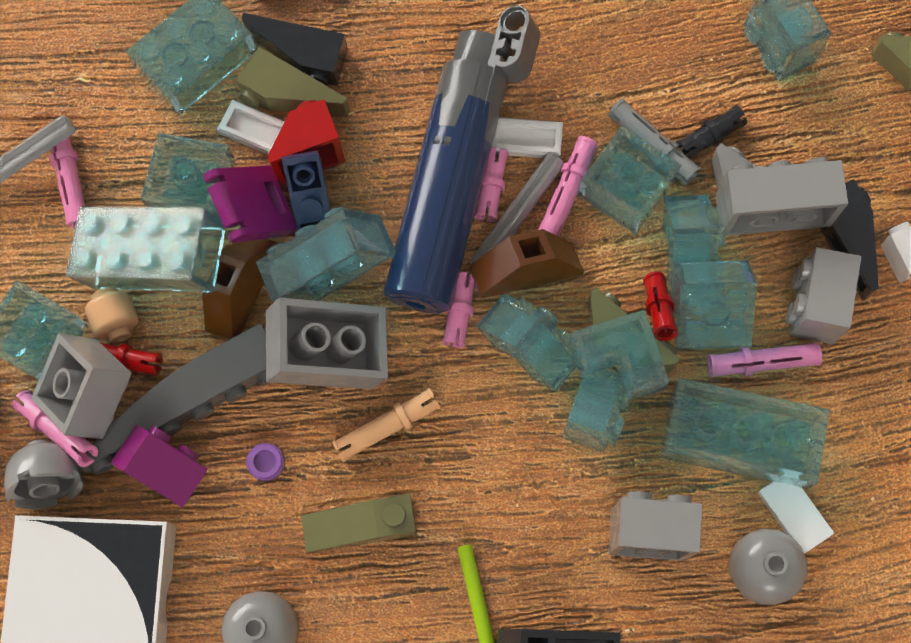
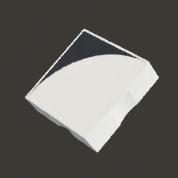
M15 515L1 643H166L168 626L166 598L172 580L176 526L161 521Z

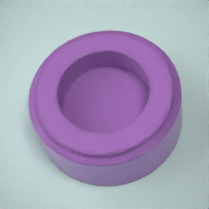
M261 443L250 450L247 455L246 465L250 474L256 479L272 481L283 472L285 458L275 445Z

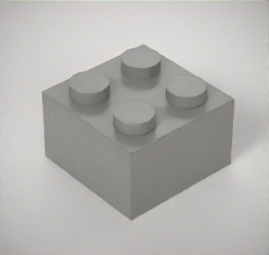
M816 247L808 258H803L801 267L795 269L792 278L791 289L797 291L795 303L790 302L786 314V324L791 325L789 336L833 345L851 328L861 256Z
M58 333L31 399L64 435L104 439L132 373L97 339Z

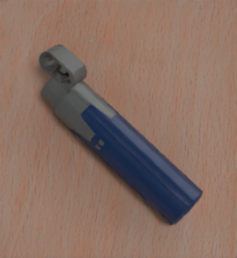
M511 6L501 14L495 35L478 30H465L461 32L453 60L446 62L442 67L383 291L389 301L399 306L431 314H440L451 309L508 81L513 83L521 82L530 75L540 40L539 27L523 6Z

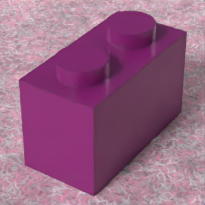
M136 424L111 463L183 508L208 469L196 462L200 455L181 444L178 449H175L167 444L171 437L152 425L147 431Z

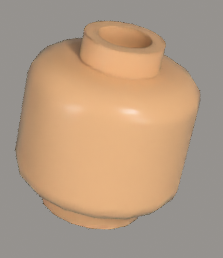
M116 287L104 288L93 293L90 296L91 301L85 307V313L94 336L101 340H110L112 344L129 339L131 331L139 323L130 295L124 291H118Z

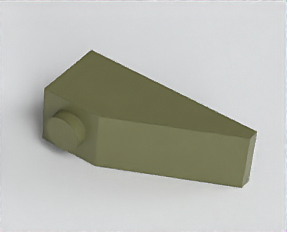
M258 47L236 78L241 98L256 108L261 105L270 111L290 112L305 101L324 99L331 116L347 117L350 113L348 99L261 47Z
M410 494L373 499L301 515L306 553L418 536L413 501Z

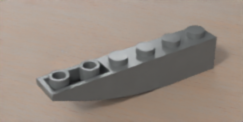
M261 323L196 357L164 378L134 402L108 427L104 439H97L93 445L98 448L97 457L88 451L86 452L95 461L86 467L79 466L80 469L90 474L94 472L97 475L113 468L115 465L111 461L136 424L147 431L153 425L171 437L181 431V425L194 418L195 421H199L210 416L215 411L214 407L226 400L228 403L238 401L247 395V389L258 383L260 385L269 384L266 382V331Z

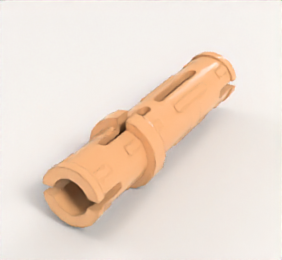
M427 388L426 391L403 404L399 402L393 404L394 409L343 437L333 440L332 443L336 451L351 444V447L338 454L343 462L347 461L352 456L404 427L406 430L412 428L411 423L435 410L441 409L436 400L421 406L423 402L434 397L430 388Z

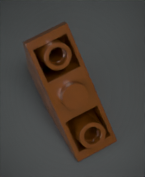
M544 229L509 236L470 265V272L481 299L578 277L584 274L583 267L572 243Z
M269 239L235 242L216 253L201 285L205 331L228 340L241 334L281 244Z

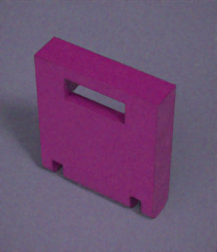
M271 165L215 168L203 174L205 183H215L208 188V191L224 228H233L239 224L241 228L228 234L231 243L286 237L297 230L296 222Z

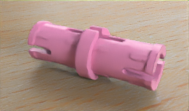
M491 148L474 215L480 221H483L486 207L489 208L486 222L497 221L500 194L504 192L506 186L503 176L508 152L504 149H500L497 162H495L497 148Z
M467 272L459 273L451 309L446 311L448 317L442 343L447 346L453 343L452 347L456 348L465 347L469 317H472L474 314V307L471 305L475 282L472 274H469V278L466 277Z

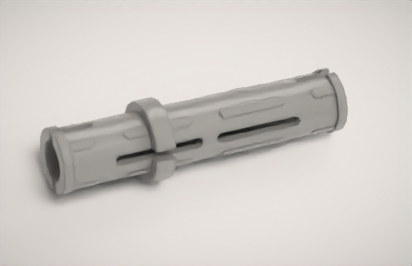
M620 99L610 109L608 116L618 123L641 146L647 149L656 158L655 162L659 166L664 165L684 185L689 184L696 177L701 168L678 149L679 144L674 140L670 141L664 137L624 99Z

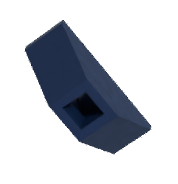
M319 151L282 157L303 256L338 250L331 200Z

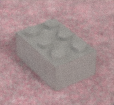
M817 157L803 164H791L790 161L782 160L773 162L768 167L754 168L752 164H740L732 167L731 170H727L716 193L721 236L830 227L848 205L842 160L829 161L826 157Z
M279 297L266 310V382L373 389L388 379L386 307Z
M628 492V496L621 497L611 509L608 555L676 561L689 559L700 553L702 504L691 503L692 497L686 495H668V498L664 500H652L651 493Z

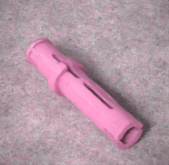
M69 136L50 149L49 161L56 171L66 225L71 228H79L89 224L90 220L86 211L76 163L79 159L77 152L73 150Z
M578 136L568 162L564 163L561 168L562 176L538 230L544 229L560 236L582 183L586 182L589 177V165L599 147V144L589 137Z
M817 342L759 350H750L749 347L740 348L739 352L708 354L707 356L708 372L711 378L741 373L744 377L752 376L753 372L812 365L820 366L822 364V350Z
M24 390L16 395L25 405L23 406L17 400H13L12 406L29 420V425L33 430L44 433L72 457L79 466L86 467L95 461L85 452L88 451L97 457L98 448L84 437L64 435L31 399L33 395L31 391Z

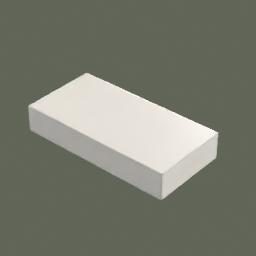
M232 100L217 131L224 137L268 155L285 121Z
M499 117L491 148H497L496 155L499 154L500 149H504L508 152V156L545 158L547 154L552 153L560 158L563 122Z
M790 471L757 492L784 532L792 536L800 544L804 554L834 534Z

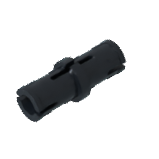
M734 105L715 119H706L700 124L701 127L676 142L679 144V148L683 147V149H680L683 154L692 159L693 156L711 145L718 146L723 142L724 137L747 125V118L740 119L745 114L739 106Z

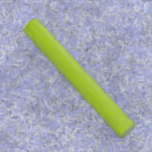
M472 544L457 547L479 643H495Z

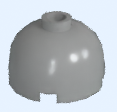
M35 440L19 449L8 460L5 467V499L8 502L10 499H14L15 506L19 508H51L58 505V498L68 495L70 501L82 491L83 481L79 465L59 445L46 440Z
M759 529L746 534L734 545L729 557V575L744 598L758 605H777L790 600L801 590L807 577V559L802 547L792 536L777 529Z
M255 591L244 594L231 604L224 615L221 632L224 643H296L300 627L297 613L287 600L272 592Z

